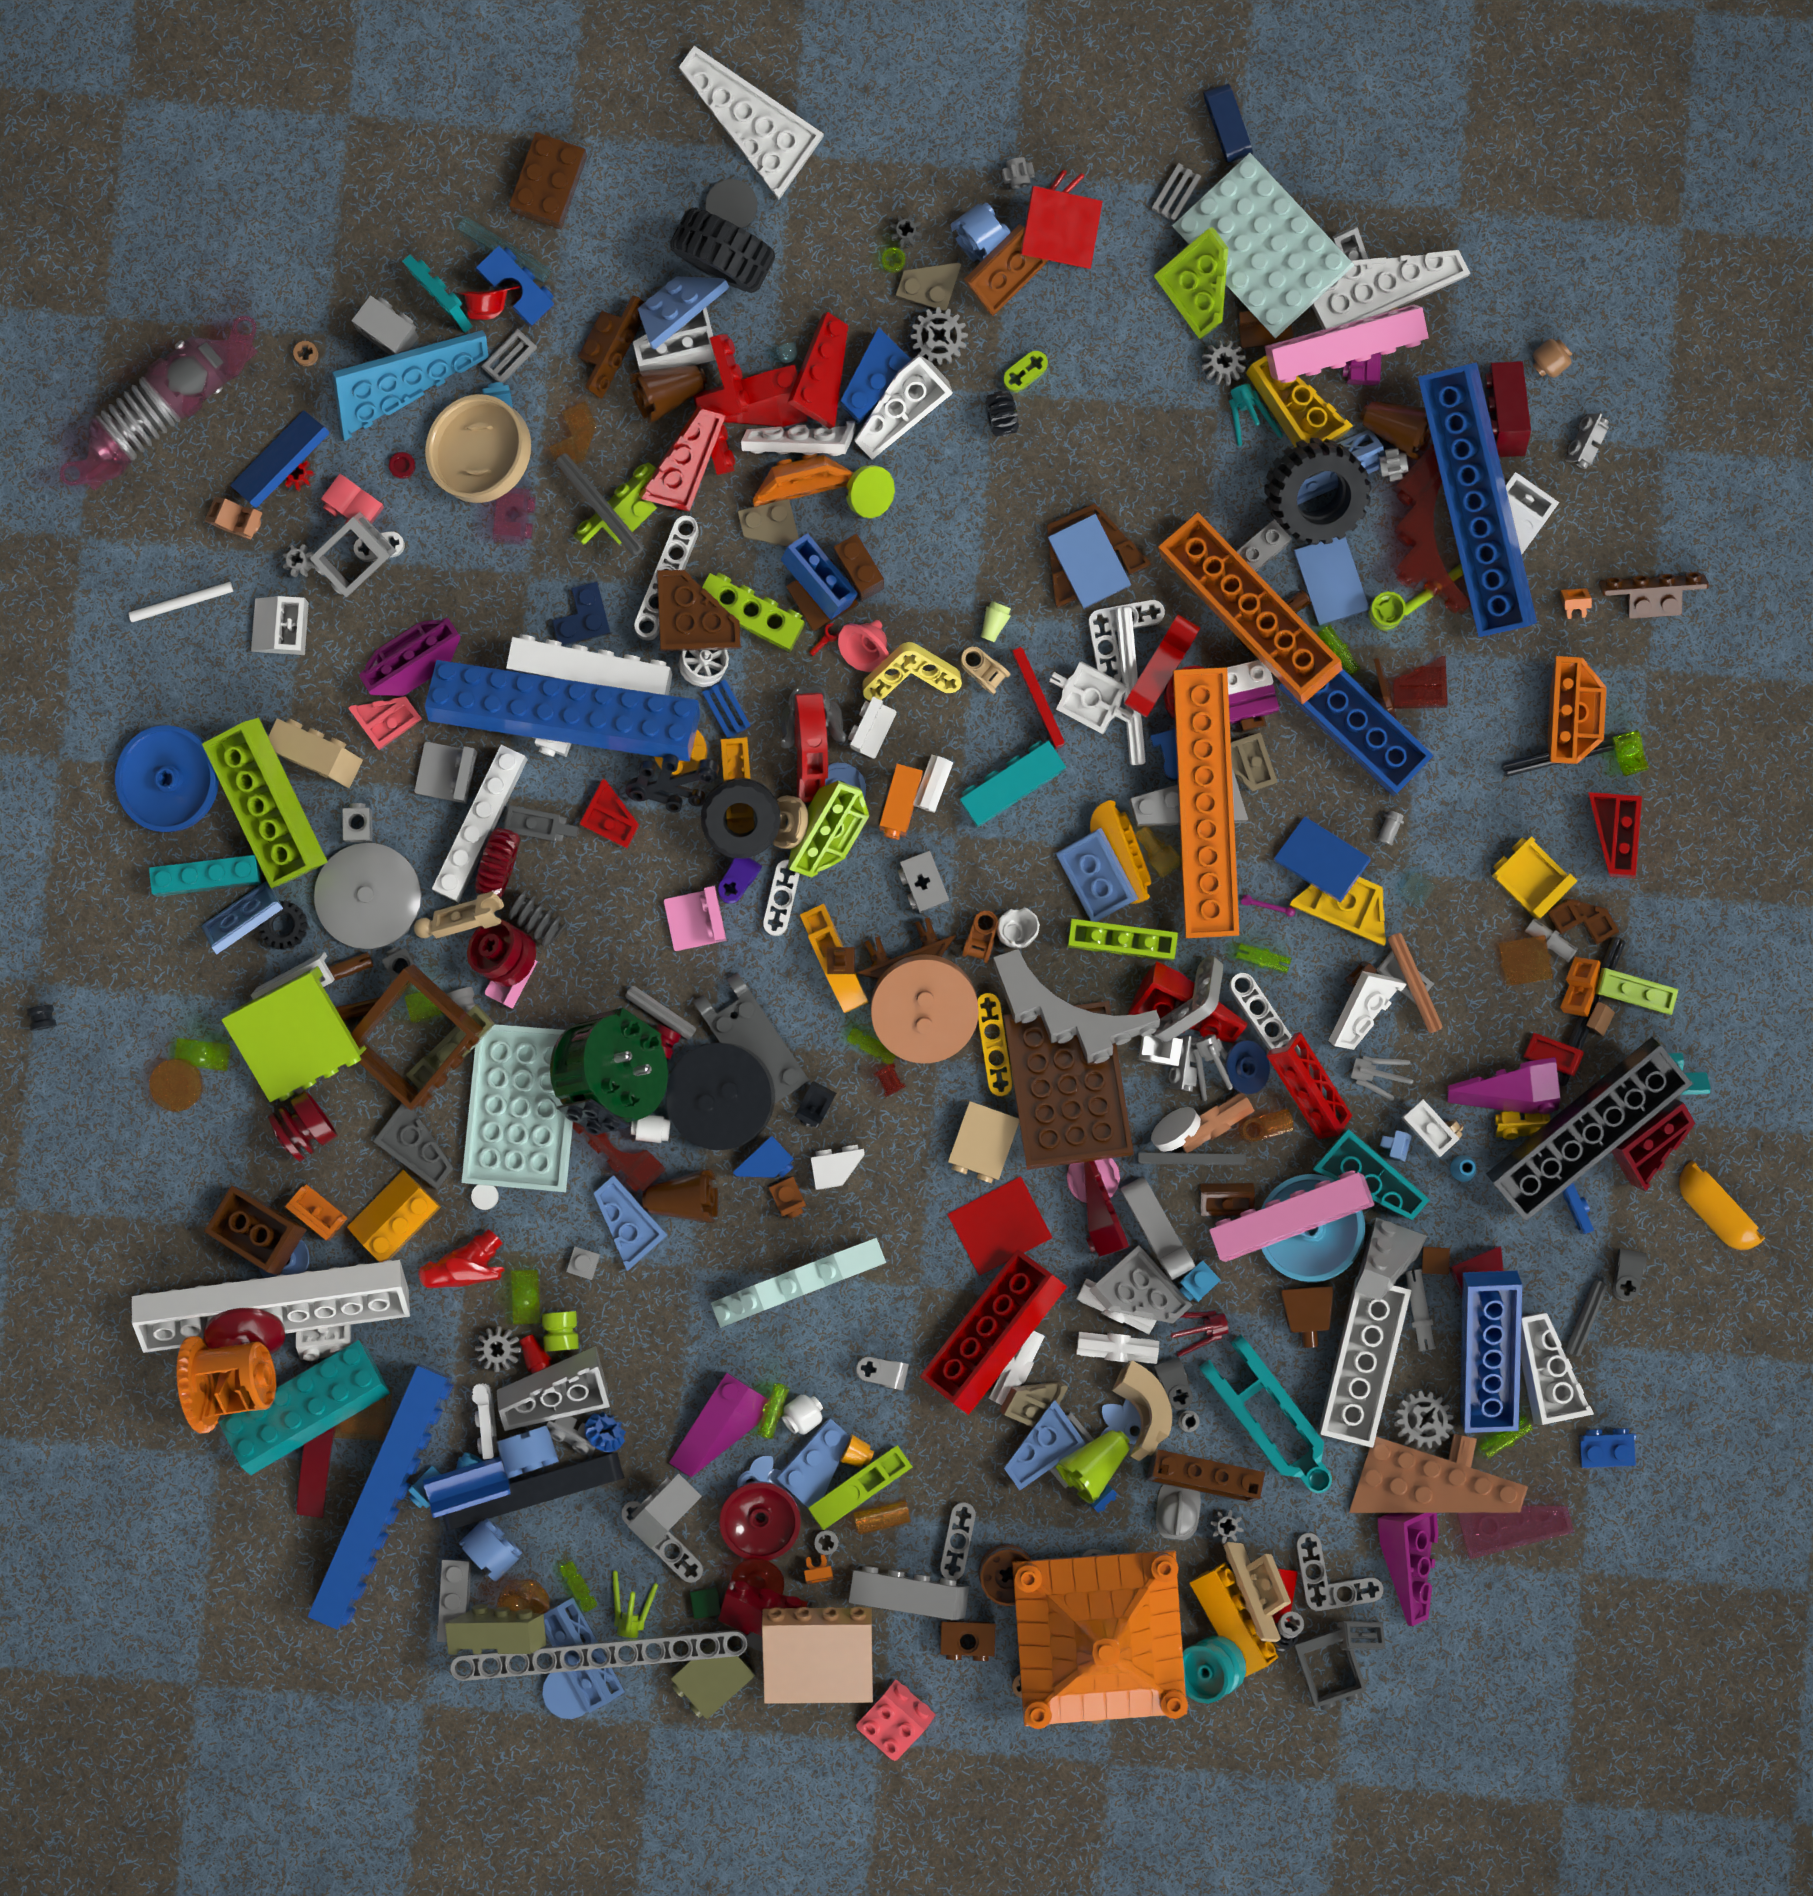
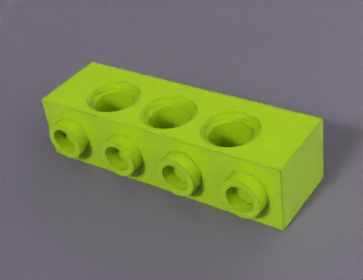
M709 573L702 588L707 590L720 602L719 604L740 621L741 628L791 652L805 626V622L801 620V614L792 609H788L786 612L778 608V603L768 597H764L762 600L754 596V590L745 585H741L739 588L731 584V579L721 573H717L716 576ZM724 593L734 594L735 601L732 604L725 605L720 601ZM756 605L759 608L758 614L754 617L746 616L744 614L746 606ZM771 617L781 618L783 621L782 625L777 629L770 628L767 623Z
M1071 919L1067 948L1173 962L1178 933Z

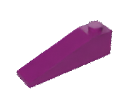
M1554 1057L1528 1061L1520 1064L1521 1069L1506 1073V1070L1502 1069L1496 1071V1075L1486 1080L1482 1077H1476L1449 1085L1447 1088V1102L1527 1114H1550L1559 1110L1560 1103L1556 1059Z
M1389 1513L1378 1518L1380 1546L1407 1625L1414 1626L1429 1619L1432 1585L1427 1580L1430 1569L1435 1568V1559H1430L1432 1542H1438L1437 1513Z

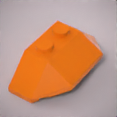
M818 453L802 456L803 460L792 462V459L777 462V466L772 467L753 498L754 507L785 499L792 500L845 487L854 472L825 455L818 456Z
M1555 657L1550 685L1547 739L1550 763L1578 764L1604 740L1607 687L1588 666L1584 658Z

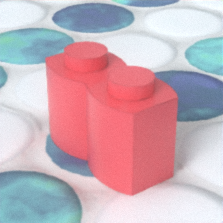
M341 474L337 476L321 498V501L325 504L323 509L334 517L338 514L346 519L344 524L359 512L372 524L384 508L382 503Z

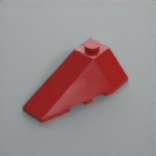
M795 365L741 379L743 390H746L749 396V411L725 418L723 423L766 425L783 428L808 422L805 413L787 403L798 377ZM723 385L694 395L696 409L698 406L695 398L723 390Z
M1156 961L1144 976L1128 1011V1015H1137L1156 1010L1161 1019L1193 998L1195 983L1180 972ZM1218 1001L1216 1009L1208 1017L1189 1029L1200 1031L1202 1037L1215 1034L1216 1039L1219 1038L1220 1041L1234 1043L1247 1027V1023Z

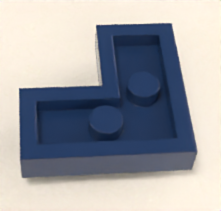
M594 582L571 588L578 614L552 620L557 640L562 643L561 646L611 634L598 583Z

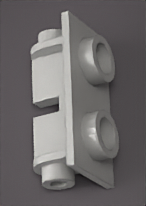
M1601 413L1587 414L1582 419L1576 439L1568 447V455L1565 461L1578 462L1577 466L1583 469L1591 466L1598 451V448L1591 445L1593 441L1601 444L1609 429L1607 426L1609 421L1601 418Z
M1177 1036L1178 1039L1183 1040L1179 1066H1173L1169 1072L1170 1089H1182L1183 1091L1192 1092L1193 1087H1196L1198 1071L1197 1068L1190 1067V1062L1196 1063L1193 1049L1197 1048L1195 1042L1199 1038Z
M571 1416L548 1421L547 1427L552 1439L558 1442L565 1441L572 1445V1448L580 1454L593 1455L595 1447L588 1441L585 1435L584 1423L581 1424L577 1431L573 1429L577 1419Z

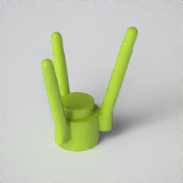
M614 1570L612 1572L615 1607L614 1626L618 1627L617 1635L637 1638L639 1630H644L645 1619L658 1584H653L639 1620L638 1615L633 1614L634 1591L630 1592L627 1613H622L621 1617L618 1572Z

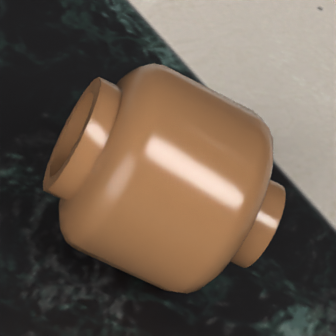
M1552 338L1548 339L1533 352V358L1536 361L1533 367L1542 377L1548 374L1550 377L1556 378L1571 365L1570 356L1572 352L1560 339L1556 341Z

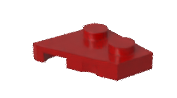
M602 779L580 825L628 849L640 825L609 783Z

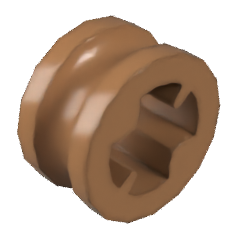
M309 341L299 342L293 350L294 358L302 366H311L318 359L317 348ZM305 347H308L309 351L313 350V354L309 355L308 360H304L303 356L299 358V353H302Z

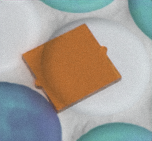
M1545 935L1499 943L1502 958L1500 966L1504 968L1507 986L1553 979L1550 962L1552 955L1548 952Z

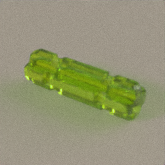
M853 1028L847 1037L849 1043L854 1046L856 1044L860 1045V1049L876 1058L881 1057V1061L888 1065L894 1062L896 1055L886 1049L881 1042L869 1035H862L863 1032L857 1028Z
M570 1561L561 1566L559 1570L564 1578L567 1577L568 1581L566 1582L577 1600L580 1599L581 1603L579 1605L582 1610L588 1612L597 1606V1602L594 1596L590 1597L589 1593L591 1591L581 1574L576 1573L578 1569L574 1562Z

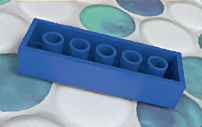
M1343 669L1303 705L1282 683L1278 687L1393 797L1434 756Z
M1517 1270L1463 1273L1460 1420L1465 1433L1519 1431L1522 1282Z

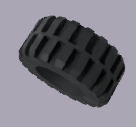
M691 207L685 211L670 240V249L678 257H681L684 261L711 277L725 279L730 286L749 293H754L760 289L775 260V252L765 242L741 227L696 207Z
M1311 438L1310 443H1306L1304 440L1296 442L1297 447L1294 449L1287 447L1283 451L1285 455L1281 459L1277 457L1274 460V470H1269L1266 478L1270 481L1269 484L1264 485V493L1268 496L1265 500L1267 508L1271 511V516L1289 535H1292L1300 542L1306 540L1311 545H1317L1319 540H1321L1325 545L1332 543V538L1335 537L1341 540L1346 537V531L1349 529L1354 531L1358 527L1356 524L1359 518L1364 519L1367 513L1364 507L1369 506L1371 497L1367 494V492L1371 491V482L1367 479L1368 473L1361 465V462L1346 447L1337 444L1333 440L1326 438L1322 441L1320 438ZM1317 472H1335L1338 476V488L1331 502L1316 511H1301L1297 505V496L1304 481Z

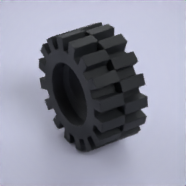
M279 900L283 909L258 926V931L261 933V938L267 944L274 948L286 950L287 948H294L295 945L302 942L303 937L307 934L308 923L306 921L307 917L300 907L289 901ZM280 915H287L293 921V928L287 935H278L273 929V922Z

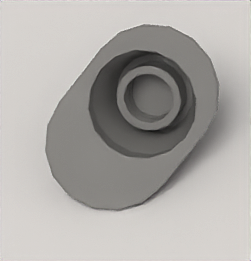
M1165 1484L1160 1488L1157 1501L1156 1527L1164 1538L1187 1540L1196 1532L1201 1505L1200 1492Z

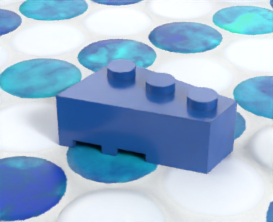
M879 327L841 399V407L859 425L873 412L898 371L911 361Z

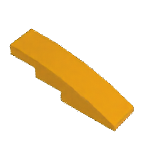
M747 737L721 739L724 781L734 778L751 779ZM735 803L727 808V825L730 830L741 834L747 833L754 828V814L751 806L745 803Z

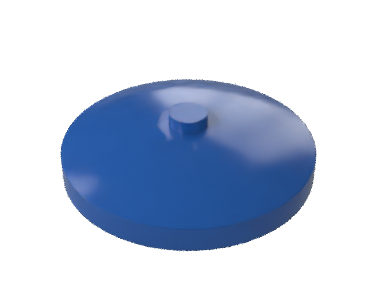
M155 726L137 734L123 749L115 772L116 792L125 812L139 825L159 832L181 831L198 823L212 807L217 795L219 779L203 748L202 743L205 741L194 732L178 726Z

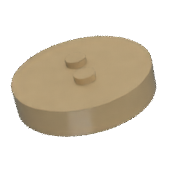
M482 394L470 395L451 403L435 419L426 441V463L434 481L451 495L466 502H488L503 496L519 482L529 463L531 438L524 419L511 406L493 396Z

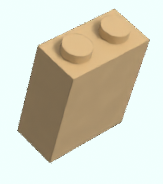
M970 1101L948 1163L953 1164L951 1169L963 1174H967L968 1170L978 1173L977 1179L991 1184L993 1179L999 1180L1019 1124V1119Z

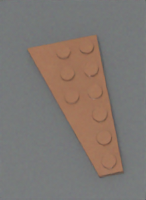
M1376 1437L1373 1448L1370 1447L1349 1513H1520L1528 1486Z

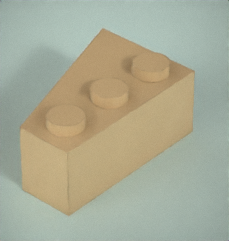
M288 718L287 722L276 719L268 736L276 755L350 788L363 760L346 750L345 743L333 737L330 741L323 739V733L312 728L308 732L302 730L303 725Z

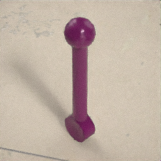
M1243 895L1241 898V903L1246 906L1253 904L1283 912L1288 917L1295 915L1293 907L1285 908L1252 899L1250 895Z

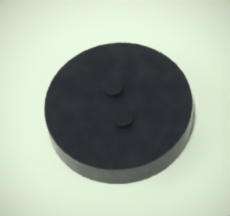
M712 1043L693 1049L676 1064L668 1080L666 1104L671 1121L679 1133L688 1141L709 1150H728L751 1142L765 1129L774 1110L775 1088L766 1065L753 1052L732 1043Z

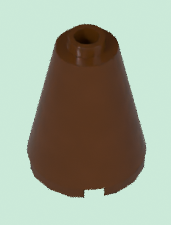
M696 365L636 371L630 375V384L635 383L636 391L632 392L634 400L644 419L649 417L648 423L655 422L704 390V384L707 383L703 369H698Z
M1372 401L1369 405L1365 404L1362 409L1360 419L1363 420L1364 427L1403 453H1406L1412 459L1419 460L1421 458L1418 455L1419 450L1425 451L1431 439L1430 427L1424 407Z
M704 1169L650 1186L643 1193V1207L648 1209L650 1214L714 1223L713 1217H717L719 1207L718 1188H713L711 1180H716L715 1175L711 1169Z

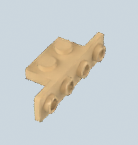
M1225 1543L1223 1546L1226 1551L1227 1561L1233 1569L1236 1584L1241 1589L1245 1599V1606L1254 1622L1256 1634L1260 1637L1261 1641H1279L1281 1638L1272 1615L1289 1605L1291 1601L1272 1554H1264L1250 1563L1242 1543Z

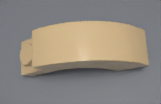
M1132 1360L1121 1369L1112 1391L1130 1401L1140 1415L1141 1430L1130 1455L1140 1461L1147 1455L1151 1456L1158 1444L1169 1436L1172 1426V1409L1166 1391L1159 1380L1149 1370Z

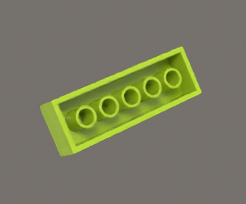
M259 717L242 722L202 743L271 889L286 884L328 863Z

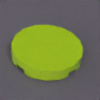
M876 465L862 466L852 474L848 481L847 489L849 490L846 499L850 509L857 515L866 518L878 517L888 510L893 501L895 493L894 480L891 474L883 467Z

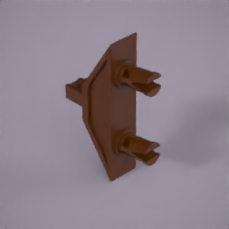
M930 917L925 918L927 932L924 931L920 922L917 921L914 923V926H916L922 942L921 948L894 959L887 958L880 936L875 937L877 951L874 950L870 941L867 940L864 944L873 964L870 968L857 972V975L879 979L890 966L906 957L923 954L942 957L956 935L943 940L937 939Z

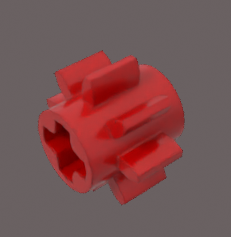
M305 461L303 464L300 463L286 477L288 480L285 486L289 488L294 484L298 492H300L301 486L304 484L310 487L311 484L308 479L315 475L313 471L306 470L310 463L308 461ZM296 469H300L303 474H300L299 479L296 480L292 474L296 473Z

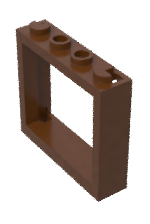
M413 964L401 971L353 1030L351 1036L358 1048L364 1045L366 1047V1050L360 1055L361 1060L359 1063L412 1111L419 1106L424 1108L432 1100V1091L435 1088H441L449 1079L446 1074L451 1068L455 1070L465 1059L462 1055L467 1049L471 1051L481 1039L478 1036L484 1029ZM411 984L466 1033V1036L419 1093L364 1042Z
M1158 1449L1150 1456L1146 1480L1251 1503L1259 1500L1261 1497L1265 1472Z

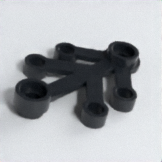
M665 755L657 781L649 782V778L655 775L656 765L651 761H643L640 764L639 776L630 780L626 785L625 793L629 798L637 802L650 799L666 804V809L673 813L681 810L683 800L679 796L688 798V802L692 806L699 807L704 803L705 793L700 789H690L681 785L698 780L702 783H711L717 778L719 766L711 759H702L698 762L697 770L671 777L672 772H675L678 768L679 759L674 755ZM663 790V791H666V792H669V793H673V794H676V795H670V796H669V795H666V794H663V793H660V792H657V791Z

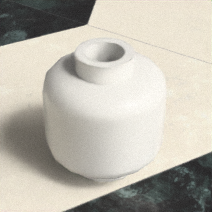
M801 1394L784 1407L782 1419L792 1433L807 1434L821 1423L822 1414L820 1411L823 1407L816 1397L810 1398L807 1395Z

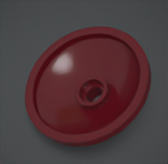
M236 1308L221 1312L212 1317L204 1327L203 1339L208 1349L261 1342L268 1349L270 1355H272L284 1343L285 1327L279 1318L267 1311L255 1308Z
M759 1481L742 1485L728 1496L722 1506L720 1513L722 1537L734 1553L745 1559L769 1561L778 1558L793 1546L799 1535L801 1517L797 1503L785 1489L776 1484ZM761 1512L766 1517L763 1520H758L755 1515Z

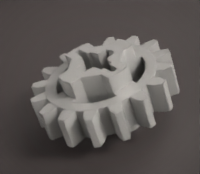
M937 307L935 314H932L929 309L926 310V318L919 315L917 318L920 325H912V329L917 331V334L910 336L912 340H917V343L912 346L913 350L920 349L919 355L922 357L928 356V361L931 363L933 359H937L938 366H941L942 359H946L949 364L952 363V355L959 358L961 354L958 348H966V344L961 342V339L968 338L967 333H961V330L966 327L965 323H957L960 316L957 314L952 318L950 316L951 309H947L945 314H943L940 307ZM943 319L946 322L944 324H934L932 320ZM954 328L957 333L955 344L950 339V332ZM923 329L928 333V341L924 345L921 339ZM933 331L937 333L945 332L944 339L946 341L938 340L935 342ZM935 348H944L947 351L942 354L932 353Z
M1419 1391L1416 1394V1398L1410 1394L1406 1397L1407 1401L1403 1400L1398 1405L1402 1410L1395 1412L1394 1415L1400 1418V1420L1396 1421L1394 1426L1401 1427L1402 1430L1398 1433V1436L1405 1435L1407 1437L1406 1445L1414 1442L1416 1450L1421 1445H1424L1425 1450L1428 1451L1432 1448V1444L1437 1448L1442 1444L1441 1440L1446 1441L1449 1438L1446 1432H1450L1453 1426L1448 1424V1422L1454 1417L1453 1415L1446 1414L1450 1406L1441 1405L1442 1397L1434 1400L1433 1392L1424 1397L1423 1392ZM1428 1414L1425 1425H1423L1420 1428L1419 1426L1422 1423V1417H1425ZM1426 1434L1429 1437H1422L1419 1435Z

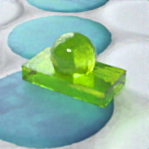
M177 1038L174 1065L228 1072L232 1045Z
M539 1270L511 1271L513 1325L541 1323Z

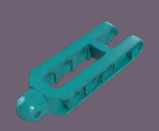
M1239 1335L1230 1343L1257 1378L1255 1381L1236 1394L1226 1379L1220 1375L1211 1363L1210 1359L1201 1364L1199 1369L1279 1474L1299 1477L1312 1492L1323 1493L1327 1491L1331 1486L1332 1476L1321 1461L1324 1441L1246 1339ZM1263 1387L1310 1447L1309 1452L1293 1464H1289L1284 1459L1277 1446L1268 1438L1260 1427L1261 1425L1244 1406V1402Z

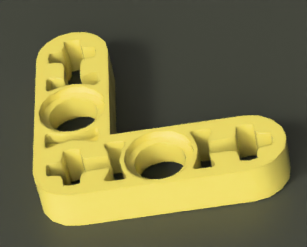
M906 642L896 648L864 679L862 687L864 697L871 701L872 697L879 700L885 698L910 673L945 693H953L959 690L962 681L960 671L921 646L913 642ZM928 664L936 666V668L932 671H925L922 669L925 665ZM891 668L899 671L895 675H887L885 673Z

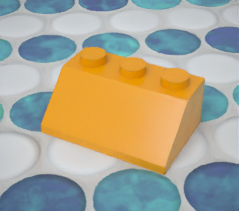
M402 1170L347 1228L379 1262L390 1260L441 1206L405 1170Z

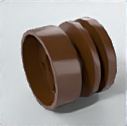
M1009 1543L996 1545L989 1549L980 1561L978 1572L981 1587L987 1597L996 1604L1004 1606L1015 1605L1013 1576H1007L1006 1579H1003L1001 1569L1007 1570L1008 1567H1011L1013 1574L1012 1562L1031 1560L1029 1554L1021 1547Z

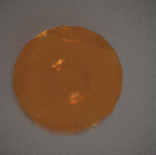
M173 1058L165 1060L154 1069L150 1076L149 1088L151 1095L157 1104L166 1110L175 1112L187 1110L198 1102L203 1093L202 1075L198 1068L186 1059Z

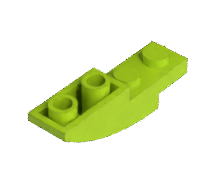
M897 1445L807 1509L821 1529L825 1530L910 1470L912 1465Z

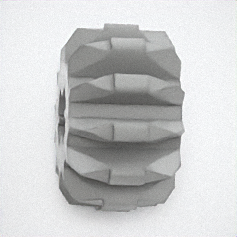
M1219 340L1216 343L1217 349L1212 345L1207 347L1209 354L1202 355V360L1207 363H1204L1201 368L1204 371L1211 370L1206 375L1208 380L1215 375L1217 377L1215 380L1216 385H1219L1221 378H1224L1225 384L1228 386L1231 384L1230 376L1238 381L1240 379L1238 372L1245 371L1246 367L1240 363L1246 360V356H1237L1241 351V347L1238 346L1232 350V341H1228L1226 347H1223L1222 341ZM1220 358H1224L1225 362L1230 361L1227 368H1224L1222 364H1218Z
M497 1326L496 1336H494L490 1328L486 1329L489 1339L480 1335L478 1340L483 1342L484 1346H475L476 1351H484V1354L478 1356L477 1360L483 1361L486 1358L488 1359L484 1365L485 1369H489L494 1362V1371L499 1372L500 1362H502L503 1367L509 1370L510 1364L507 1361L508 1359L514 1363L518 1362L517 1357L511 1354L512 1352H521V1348L512 1347V1344L517 1343L519 1338L515 1337L509 1340L508 1338L512 1334L510 1329L502 1336L501 1326ZM501 1342L503 1344L502 1349L505 1352L503 1355L497 1354L496 1357L493 1355L495 1350L492 1348V1345L494 1343L498 1345Z

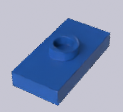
M1572 1183L1562 1191V1194L1580 1234H1587L1594 1231L1587 1215L1590 1209L1585 1198L1579 1197L1575 1185Z

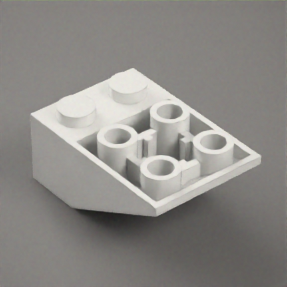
M1515 472L1506 484V490L1521 554H1523L1559 502Z

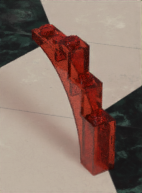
M1432 444L1394 490L1400 502L1406 506H1409V504L1413 506L1394 531L1398 534L1396 538L1407 547L1411 545L1413 549L1397 566L1394 573L1397 574L1396 579L1405 587L1411 586L1415 589L1420 582H1423L1425 584L1423 587L1429 594L1434 597L1438 595L1445 601L1444 605L1447 609L1455 614L1458 612L1462 615L1470 606V600L1456 587L1446 572L1437 550L1434 534V508L1442 479L1434 444Z

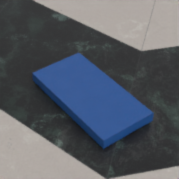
M303 410L230 486L254 508H257L330 432Z

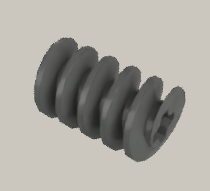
M525 890L512 905L508 918L514 920L519 917L517 925L521 927L527 924L525 931L528 934L535 930L533 938L539 940L544 937L542 945L546 947L561 935L568 922L559 926L561 917L557 916L551 919L553 910L550 909L543 913L544 903L542 902L534 906L536 897L533 896L528 900L525 899L528 892Z

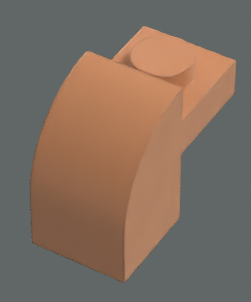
M214 497L205 522L251 540L253 534L258 531L261 525L260 517L262 512L253 508L242 507L225 498Z

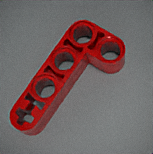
M1179 614L1176 616L1161 644L1124 702L1126 706L1146 718L1148 717L1173 676V670H1177L1201 629L1199 626Z

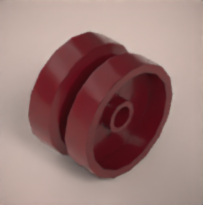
M502 919L501 923L489 928L480 926L472 935L467 948V960L471 968L502 987H509L520 983L531 971L536 958V945L531 936Z

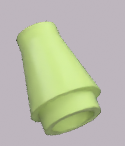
M991 601L990 606H986L983 630L980 637L995 642L1011 617L1009 615L1011 608Z

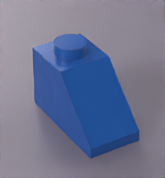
M771 1136L733 1173L737 1177L776 1178L780 1175L783 1178L794 1168L791 1164L794 1159Z

